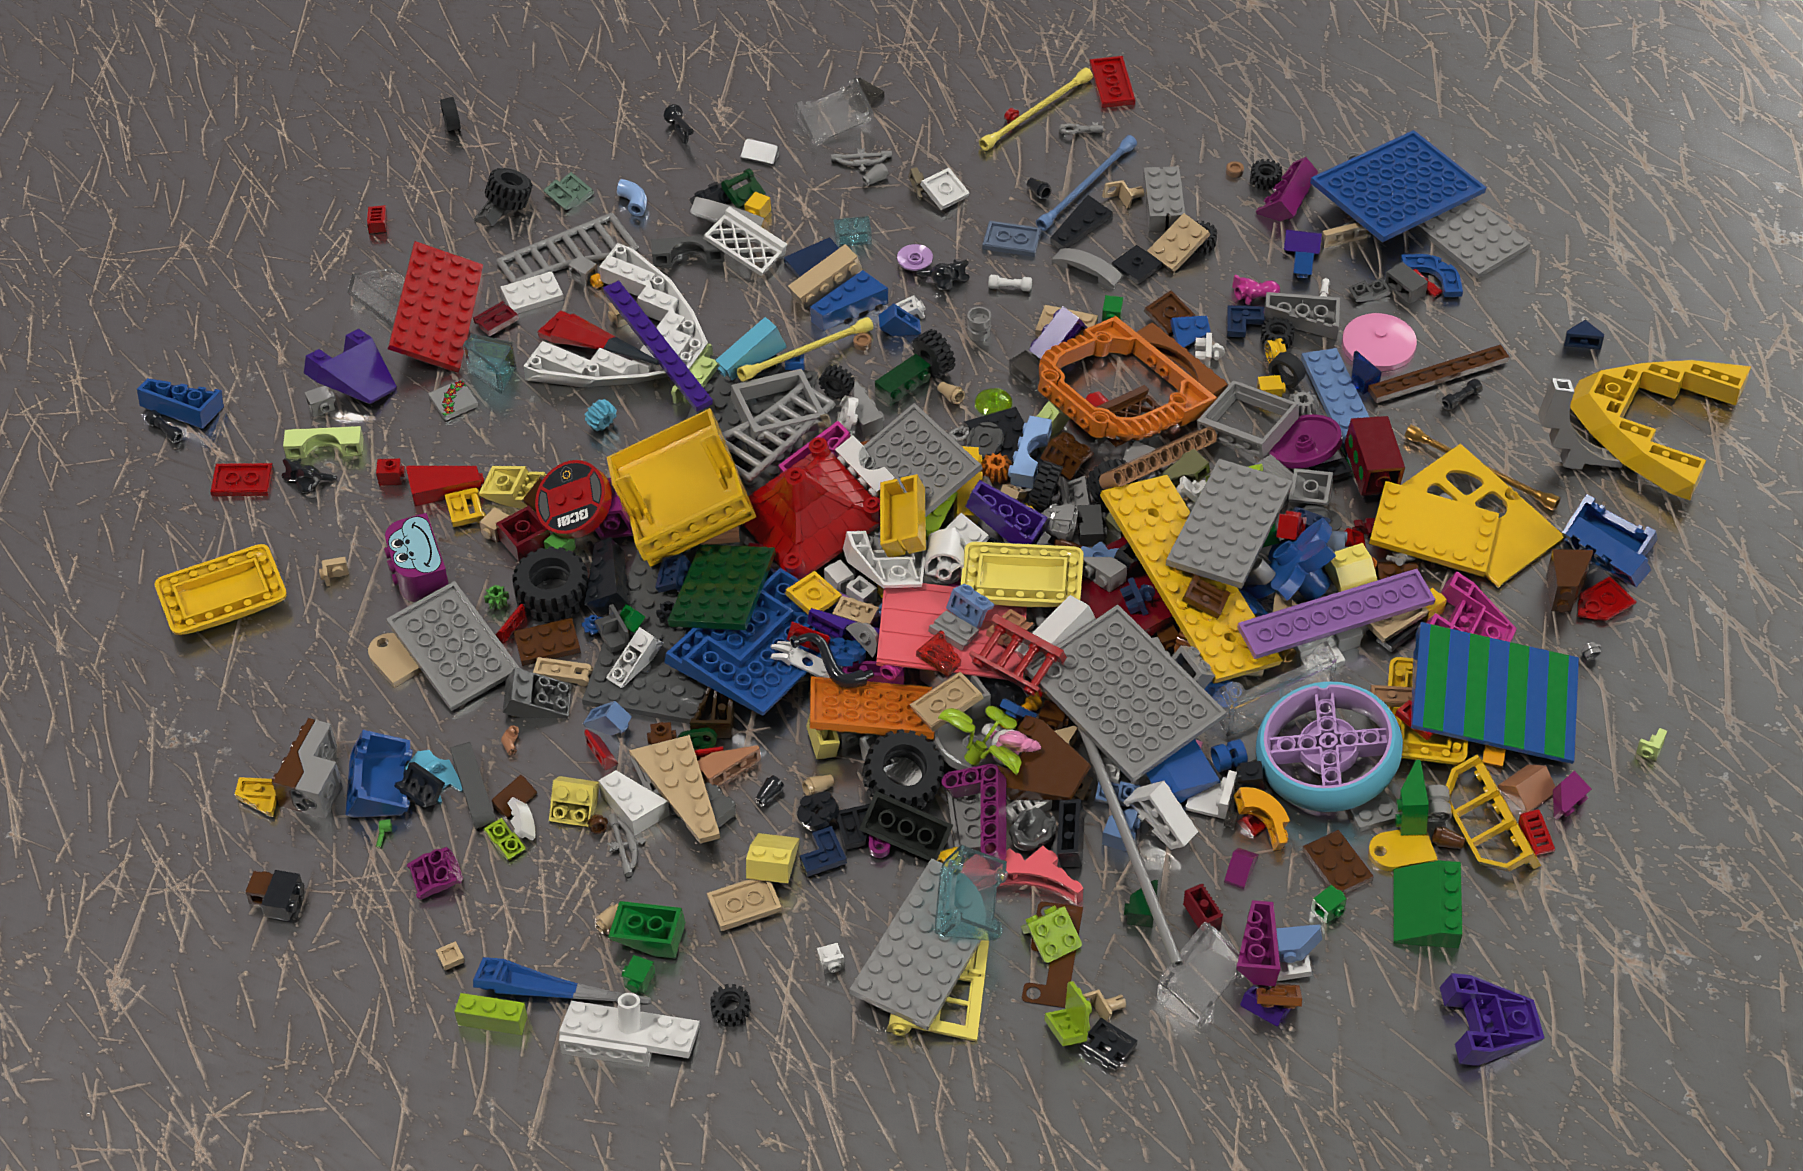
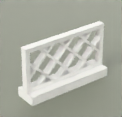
M731 207L725 210V214L703 237V239L760 276L785 255L787 243ZM725 223L731 228L722 229L721 225ZM732 233L733 238L724 239L723 234ZM736 233H741L746 238H737ZM720 234L721 239H714L711 235ZM750 242H755L760 247L751 248ZM725 243H735V248H728ZM738 243H747L748 248H739ZM752 252H761L762 257L753 258ZM765 252H770L774 256L766 257ZM740 253H749L750 258H744ZM755 262H764V267L762 269L757 267Z

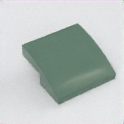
M572 172L560 182L555 179L543 190L545 194L565 210L579 205L594 194V191Z

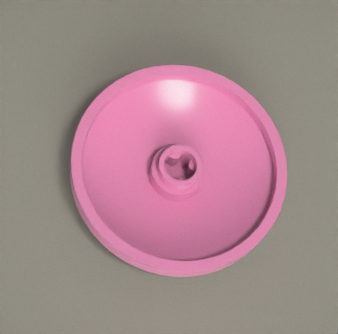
M1382 313L1365 314L1353 319L1345 327L1342 337V348L1346 356L1358 366L1373 371H1391L1405 366L1413 358L1417 345L1416 335L1406 322L1392 315Z

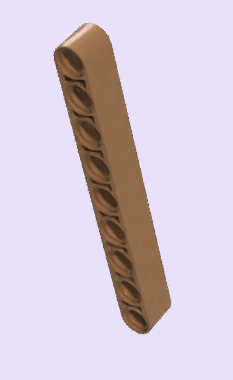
M1212 427L1194 431L1100 475V486L1104 490L1124 486L1179 460L1184 453L1191 451L1193 448L1196 451L1216 442V431Z

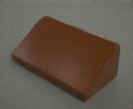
M519 775L492 799V806L494 810L508 820L512 816V809L508 805L512 797L526 804L538 793L524 776Z

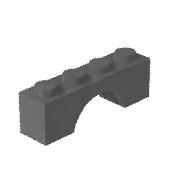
M720 234L711 235L714 239H721ZM704 235L651 239L652 258L655 267L672 266L677 258L688 254L698 255L707 263L725 262L722 250L703 239Z

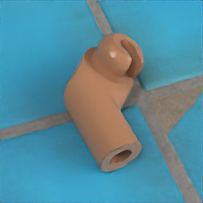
M511 725L501 738V742L508 755H514L517 752L514 742L518 737L519 728L515 725Z

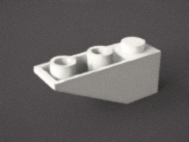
M639 627L606 678L623 688L654 659L663 642Z

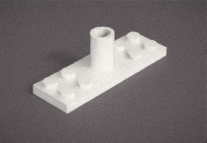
M624 993L618 998V1008L571 1001L559 1030V1038L560 1035L619 1043L648 1048V1052L689 1058L700 1028V1021L640 1012L639 996L634 993Z

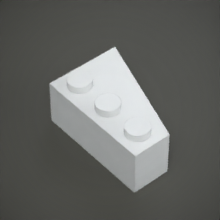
M1165 781L1138 787L1123 802L1127 807L1131 805L1139 813L1137 817L1141 821L1145 819L1154 828L1152 832L1170 850L1184 847L1198 833L1192 820L1185 813Z

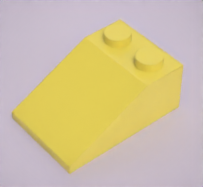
M758 833L751 843L747 854L746 878L789 883L800 838Z

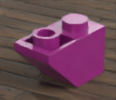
M1575 771L1553 789V809L1556 820L1562 815L1567 818L1575 810L1573 806L1576 803L1579 806L1588 799L1586 794L1592 790Z

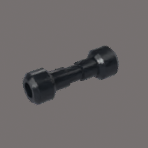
M1472 379L1460 392L1444 396L1442 398V405L1447 410L1454 409L1464 397L1480 393L1483 390L1482 383L1478 379Z
M151 410L146 414L145 421L151 426H157L159 429H162L171 442L177 443L182 440L183 431L178 427H172L170 424H167L159 412Z

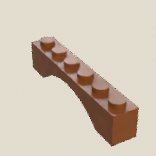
M1150 323L1137 331L1140 336L1186 371L1217 398L1228 387L1224 379L1216 375L1212 369L1205 366L1198 358H1195L1186 348L1179 345L1174 338L1168 336L1154 323Z

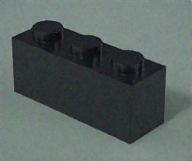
M1081 799L1060 800L1057 856L1061 868L1082 866L1085 812Z

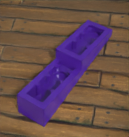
M810 609L807 624L833 638L839 637L844 639L847 637L853 641L856 640L846 629V627L856 621L817 609ZM874 627V629L876 630V632H877L878 635H879V630H880V629Z

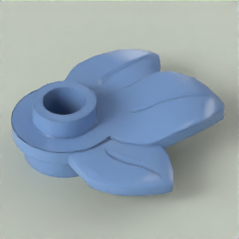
M1103 542L1097 543L1092 548L1081 547L1084 557L1114 558L1119 549L1108 550Z

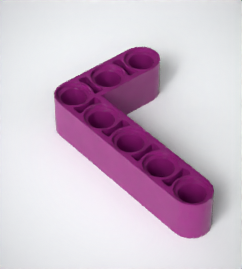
M994 764L948 772L942 779V785L952 797L960 798L981 793L980 849L991 864H1001L1006 859V777Z

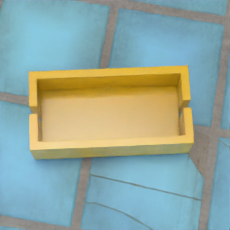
M918 474L901 478V482L907 491L906 493L897 479L880 482V545L887 557L905 555V551H908L910 554L926 550L925 487Z

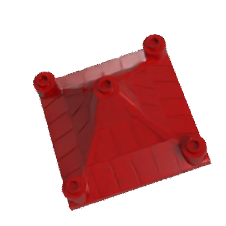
M821 437L810 441V454L804 459H801L791 468H788L778 477H775L765 486H762L752 495L748 496L756 518L743 523V526L759 544H762L763 547L775 548V563L799 580L816 571L843 552L847 531H866L869 534L880 526V499L872 497L830 451L827 441Z

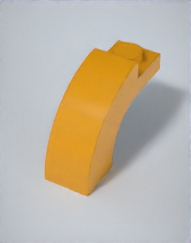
M1250 787L1239 788L1234 794L1239 815L1250 814L1263 821L1267 827L1273 851L1281 850L1288 841V833L1284 828L1290 822L1283 806L1273 796L1262 790Z

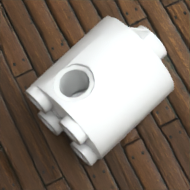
M942 529L928 536L924 569L928 578L936 583L952 584L962 576L966 542L957 529Z

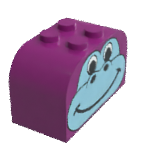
M427 513L395 521L387 528L385 532L387 547L384 548L386 558H390V560H387L388 568L391 573H394L391 574L394 586L398 585L401 595L406 600L417 602L449 584L446 568Z

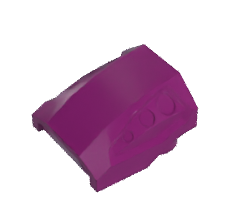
M448 847L425 853L407 864L412 873L418 899L427 898L455 884H460L463 880L458 861Z

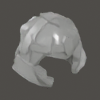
M1073 503L1057 506V504L1050 505L1049 508L1041 513L1048 517L1043 527L1044 532L1057 537L1059 540L1060 538L1067 541L1072 540L1078 509L1075 508Z

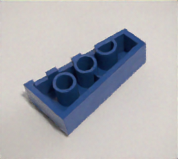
M1581 517L1565 533L1573 550H1593L1591 559L1593 565L1635 587L1651 571L1648 559L1644 555L1637 554Z

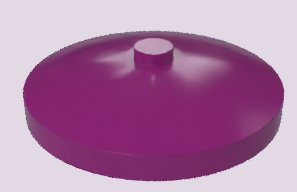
M1316 414L1299 416L1295 423L1268 452V456L1271 454L1286 468H1306L1320 464L1331 458L1341 447L1343 441L1341 428L1335 420L1327 416Z

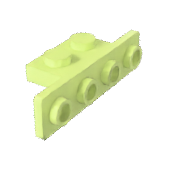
M709 343L689 369L703 388L719 367L716 361L710 358V355H713L712 344ZM674 385L671 395L673 396V403L678 404L684 395Z

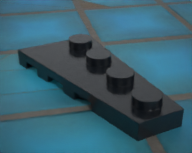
M1087 195L1050 237V243L1059 249L1069 248L1113 218V212Z

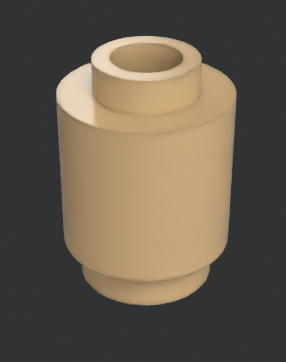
M618 904L609 906L595 918V927L601 934L609 935Z

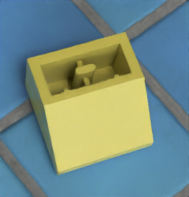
M562 776L554 779L549 821L588 827L587 822L594 816L598 803L599 782Z

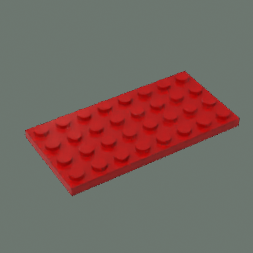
M414 241L387 349L458 373L461 368L483 264Z

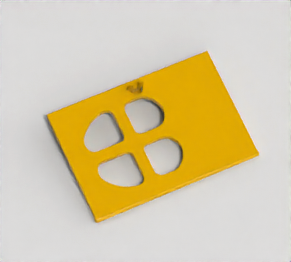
M1461 443L1402 484V486L1427 492L1431 486H1438L1450 495L1453 500L1476 506L1475 503L1488 494H1494L1502 500V504L1506 507V513L1498 518L1485 576L1498 588L1565 539L1558 529ZM1450 473L1466 474L1478 479L1482 486L1471 494L1464 495L1447 480L1446 476Z

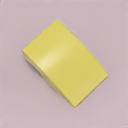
M492 466L479 495L498 504L523 509L527 507L522 502L523 498L540 475L545 477L546 473L528 472L526 466Z

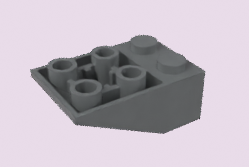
M515 667L506 680L503 713L519 718H568L572 684Z

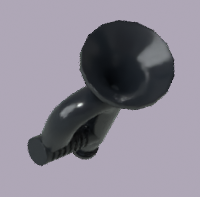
M672 104L665 109L663 114L664 120L667 123L675 124V130L682 139V142L688 143L689 135H692L694 130L682 119V108L679 105Z

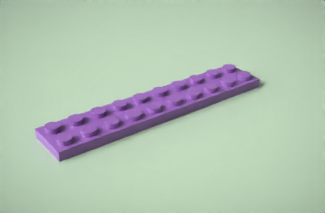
M1414 569L1239 622L1237 628L1254 659L1432 605L1436 599L1418 569Z

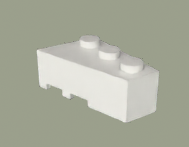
M615 770L598 780L601 796L618 817L627 824L631 832L634 833V836L670 816L667 800Z

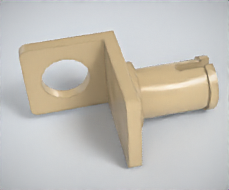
M1123 180L1109 182L1104 186L1102 197L1119 196L1126 208H1130L1133 198L1144 197V189L1142 186L1128 188ZM1116 187L1113 192L1108 193L1109 188Z
M1100 990L1083 994L1086 999L1090 998L1088 1001L1091 1003V1006H1094L1100 1018L1107 1022H1110L1112 1011L1126 1008L1125 998L1122 999L1123 995L1105 999Z

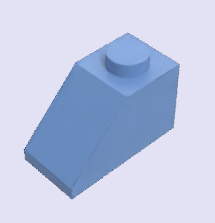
M616 701L593 708L583 722V725L612 736L623 733L628 728V722L632 716Z
M1320 924L1276 928L1280 962L1293 963L1303 960L1322 940Z

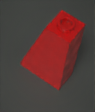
M406 466L414 506L445 500V494L471 488H477L480 492L481 484H484L483 473H478L477 466Z

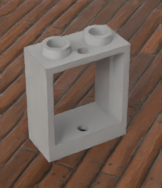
M1181 645L1172 656L1181 667L1187 660L1196 672L1193 679L1203 689L1215 677L1211 671V666L1202 659L1199 650L1193 646Z

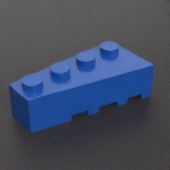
M862 270L810 306L811 322L822 331L844 323V320L847 318L858 317L861 312L866 310L870 312L875 309V306L880 304L884 306L888 304V288Z
M149 378L137 388L139 405L141 407L156 410L160 414L202 429L224 408L222 390L215 389L213 392L207 391L206 387L194 389L188 388L187 384L175 386L171 385V382Z

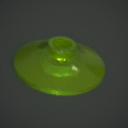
M989 388L981 391L976 396L975 406L981 414L988 415L1011 408L1012 398L1002 389Z

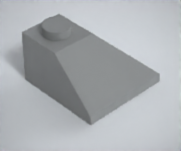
M1294 468L1293 484L1288 500L1290 502L1327 506L1330 503L1333 489V472Z

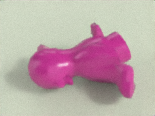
M1238 275L1233 277L1232 288L1234 289L1235 297L1238 300L1244 299L1246 305H1251V300L1258 297L1266 298V292L1280 293V286L1275 281L1270 280L1257 283L1249 278H1240Z

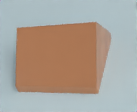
M1529 764L1498 785V788L1523 812L1533 811L1552 798L1553 789L1556 787L1547 766Z

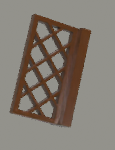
M1143 385L1097 407L1107 409L1116 416L1136 417L1141 415V411L1148 413L1161 406L1148 395L1149 389ZM1147 402L1151 408L1141 406V404ZM1128 410H1137L1138 414L1130 413ZM1107 438L1115 447L1129 442L1121 439L1117 440L1116 438Z

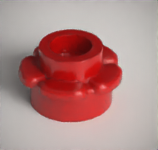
M1010 108L1006 111L1004 119L1008 124L1019 117V110Z

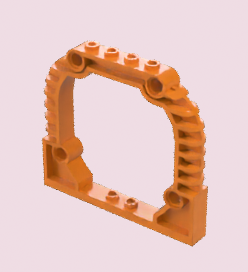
M1117 316L1084 329L1083 335H1078L1075 339L1071 338L1067 342H1061L1059 345L1052 346L1051 349L1045 351L1039 363L1040 379L1038 391L1088 434L1096 438L1105 436L1115 439L1118 436L1124 441H1130L1132 438L1137 441L1142 440L1143 437L1149 438L1153 434L1156 435L1161 431L1167 430L1169 427L1176 426L1177 423L1183 426L1199 419L1217 399L1209 390ZM1108 353L1124 355L1133 353L1174 386L1178 393H1172L1167 404L1143 415L1117 417L1107 409L1094 407L1065 383V375L1060 369L1093 354L1098 357H1105Z

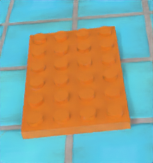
M811 676L809 728L837 732H856L858 734H877L879 736H885L890 731L896 734L897 730L904 729V733H909L912 730L916 731L915 735L920 736L923 734L927 737L926 739H934L935 731L932 732L910 707L911 703L933 689L926 686L867 681V685L847 689L836 685L830 678Z

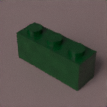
M914 354L875 381V394L891 406L931 378V365L917 354Z

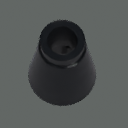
M1030 178L1027 181V187L1038 198L1046 199L1050 196L1052 189L1049 183Z
M774 775L766 778L755 797L756 802L761 806H765L783 791L784 783Z

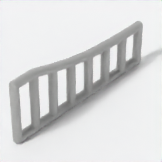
M609 213L499 257L496 262L511 283L552 271L553 273L569 268V264L575 259L566 261L554 243L563 240L576 258L580 255L583 256L570 238L578 233L595 254L584 257L592 262L605 260L610 252L602 253L586 230L595 227L609 247L613 249L616 243L602 226L603 223L608 221L613 223L629 244V248L638 251L639 246L615 214ZM547 246L559 263L549 266L538 250ZM531 253L542 269L533 272L522 256ZM515 259L526 275L516 278L506 262Z
M799 383L777 403L755 416L754 420L757 426L760 427L758 423L764 420L771 424L781 422L772 416L777 411L782 412L791 419L802 417L785 406L790 401L811 414L817 413L813 405L797 396L802 391L805 392L803 383ZM812 388L818 401L825 404L822 409L827 414L835 407V402ZM816 420L803 423L797 431L790 426L783 427L786 433L790 435L786 441L770 431H763L762 434L765 435L766 439L779 446L774 451H771L743 433V431L750 428L749 421L724 431L722 434L724 439L735 436L767 457L760 462L725 440L731 453L755 467L748 473L735 464L740 477L751 482L812 428Z

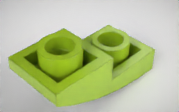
M502 818L484 828V833L507 860L526 850L515 832H511Z

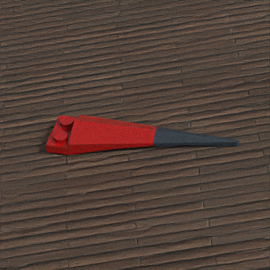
M560 310L537 331L538 337L551 343L594 349L602 348L609 352L659 365L657 359L574 313L568 314Z

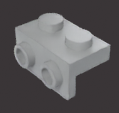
M1085 476L1067 482L1064 477L1059 479L1060 485L1058 489L1062 496V500H1060L1061 505L1073 503L1076 509L1077 505H1092Z

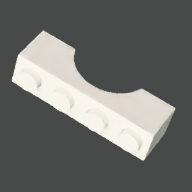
M853 435L835 449L839 455L837 459L844 466H848L847 470L854 477H858L857 480L864 488H869L868 491L872 497L880 499V482L893 480L895 477L885 467L876 470L866 469L865 464L870 456L864 446Z

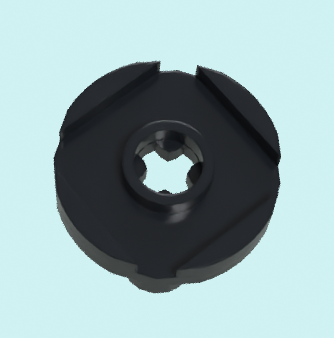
M828 791L815 793L810 796L807 795L800 800L801 805L797 811V818L801 825L810 831L825 829L830 825L829 822L833 818L834 820L837 818L839 805Z

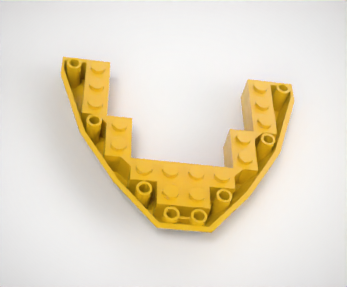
M1683 360L1639 363L1601 370L1579 380L1574 389L1570 408L1588 432L1623 465L1670 494L1691 500L1702 477L1706 460L1653 442L1656 429L1624 419L1623 417L1639 387L1676 399L1680 389L1683 388L1736 406L1747 383L1751 366Z

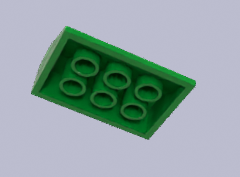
M1438 860L1394 869L1393 944L1459 949L1462 939L1461 862Z

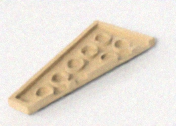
M690 735L629 750L633 760H636L640 769L651 779L652 784L663 798L668 801V804L670 803L678 817L682 818L686 827L699 843L720 839L719 829Z

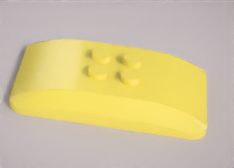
M970 542L964 549V568H962L961 585L967 584L971 586L976 592L987 597L994 605L1058 607L1069 595L1078 600L1081 599L1084 554L1082 549L1074 546Z

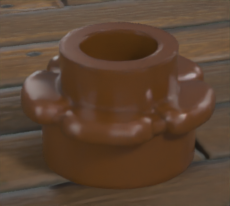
M599 814L594 815L587 822L588 828L592 833H603L607 829L608 819L606 817L603 818Z

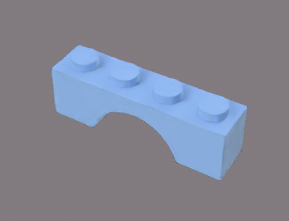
M1029 416L1028 422L1023 425V437H1019V449L1014 452V464L1010 465L1008 476L1011 477L1012 485L1033 489L1038 475V462L1033 460L1029 454L1039 447L1048 446L1052 434V419Z

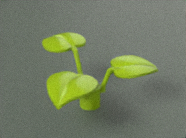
M988 706L985 712L996 722L983 741L977 740L973 742L975 726L967 714L958 709L949 708L939 715L938 719L945 720L958 729L970 733L969 743L966 746L968 751L964 756L968 763L978 766L982 759H985L989 753H992L1013 771L1015 775L1018 774L1021 759L1015 752L1005 746L998 747L996 745H991L986 750V742L998 724H1001L1008 730L1016 727L1017 721L1012 716L1005 714L1004 711L995 706Z

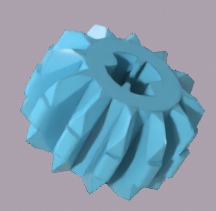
M599 399L596 403H592L591 407H588V411L584 414L586 416L585 421L592 429L603 431L605 427H609L614 422L613 419L617 416V410L606 399Z

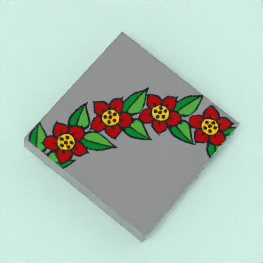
M462 379L428 393L429 399L445 421L479 407L477 400Z

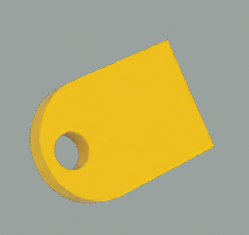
M1400 829L1382 832L1374 836L1369 844V859L1377 868L1384 871L1393 872L1396 868L1438 861L1428 832L1425 835H1401ZM1378 850L1383 851L1385 855L1377 856L1374 852Z

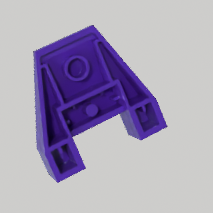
M360 329L345 336L344 351L336 357L332 358L320 349L305 357V375L319 384L369 404L397 390V386L372 337Z
M1451 973L1439 987L1444 1006L1464 1008L1470 1031H1466L1454 1044L1459 1064L1480 1066L1540 1042L1545 1038L1533 999L1475 976Z

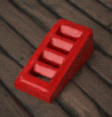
M386 205L368 207L367 227L369 233L387 232Z
M1537 809L1520 814L1518 824L1535 855L1539 856L1555 852L1554 844L1540 810ZM1546 843V845L1537 847V844Z

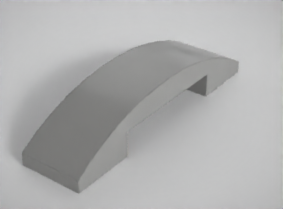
M1064 248L1060 249L1052 259L1053 263L1064 268L1072 265L1098 276L1099 283L1113 289L1123 278V275L1112 265L1085 251Z

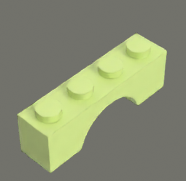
M361 426L285 430L283 448L287 459L306 458L312 450L323 446L338 449L343 457L362 456L364 438Z

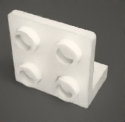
M1229 770L1227 778L1223 777L1220 783L1188 798L1186 810L1226 819L1236 787L1237 772Z

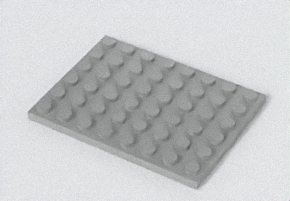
M915 403L864 445L870 456L865 464V468L876 470L885 467L899 481L905 493L907 491L901 482V478L918 474L925 487V517L983 469L975 458ZM879 526L867 534L872 550H883L880 545Z
M1116 605L1057 645V647L1064 650L1067 659L1063 664L1057 661L1053 663L1038 685L1132 782H1135L1227 715V712L1119 605ZM1045 655L1030 663L1024 672L1031 679L1034 678L1045 661Z

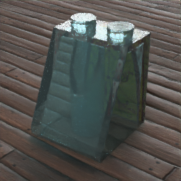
M471 333L468 340H465L463 344L468 371L498 393L503 394L517 369L513 343Z

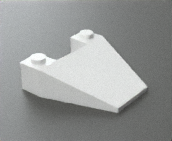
M847 531L843 551L847 562L882 588L922 587L926 550L910 554L908 551H905V555L887 557L884 550H872L866 531Z

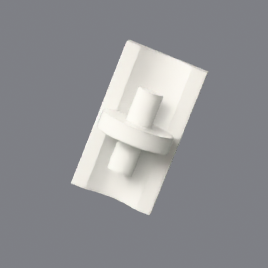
M1206 333V338H1196L1195 350L1204 351H1195V358H1198L1208 368H1210L1211 357L1214 360H1218L1224 356L1225 349L1218 343L1212 345V333Z
M1182 476L1180 478V485L1176 489L1182 499L1186 496L1189 497L1186 502L1188 508L1192 510L1206 481L1201 480L1197 482L1194 480L1191 482L1187 477Z

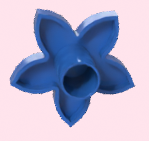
M1321 518L1303 531L1296 541L1284 539L1279 544L1272 545L1268 559L1271 562L1269 566L1276 572L1275 577L1265 585H1248L1246 587L1247 591L1255 598H1263L1276 592L1286 601L1297 590L1307 601L1321 597L1331 585V579L1323 572L1321 567L1336 557L1334 551L1327 544L1332 534V527L1324 518Z

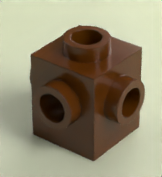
M671 722L650 724L651 732L647 733L648 745L677 738L676 730H672Z

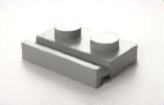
M946 610L934 621L933 625L929 626L928 632L962 651L965 645L967 646L978 636L979 629Z

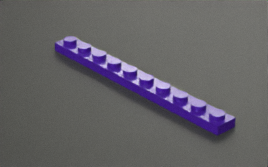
M618 280L603 287L604 294L653 357L658 360L660 366L695 411L698 412L712 405L713 399L622 283Z

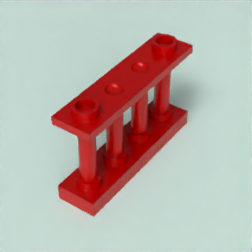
M995 614L991 619L995 631L980 654L972 650L970 651L969 655L973 660L972 663L980 669L985 667L1018 685L1029 696L1034 697L1036 695L1041 698L1043 694L1038 685L1053 663L1057 661L1063 664L1067 657L1064 650ZM1007 634L1011 636L1012 640L998 662L995 664L986 659L1001 635ZM1024 643L1028 645L1029 650L1014 673L1006 670L1004 666L1017 646ZM1041 652L1045 655L1046 659L1032 681L1028 682L1021 678V675L1035 654Z

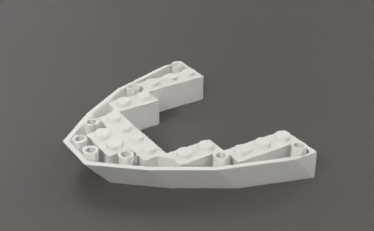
M617 243L599 266L601 281L610 285L619 280L629 293L638 296L637 301L640 308L647 316L661 321L656 328L687 368L690 369L708 344L694 311L670 278L634 249ZM544 341L540 343L523 366L525 380L575 387L625 385L669 377L660 364L655 365L635 358L631 361L602 348H599L593 358L588 360ZM643 345L640 350L653 357L646 346Z

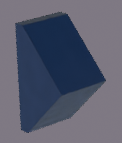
M1585 319L1567 330L1564 346L1601 350L1604 334Z

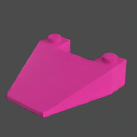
M1456 572L1445 583L1441 591L1447 602L1455 606L1449 621L1435 613L1426 623L1511 642L1517 628L1473 581Z

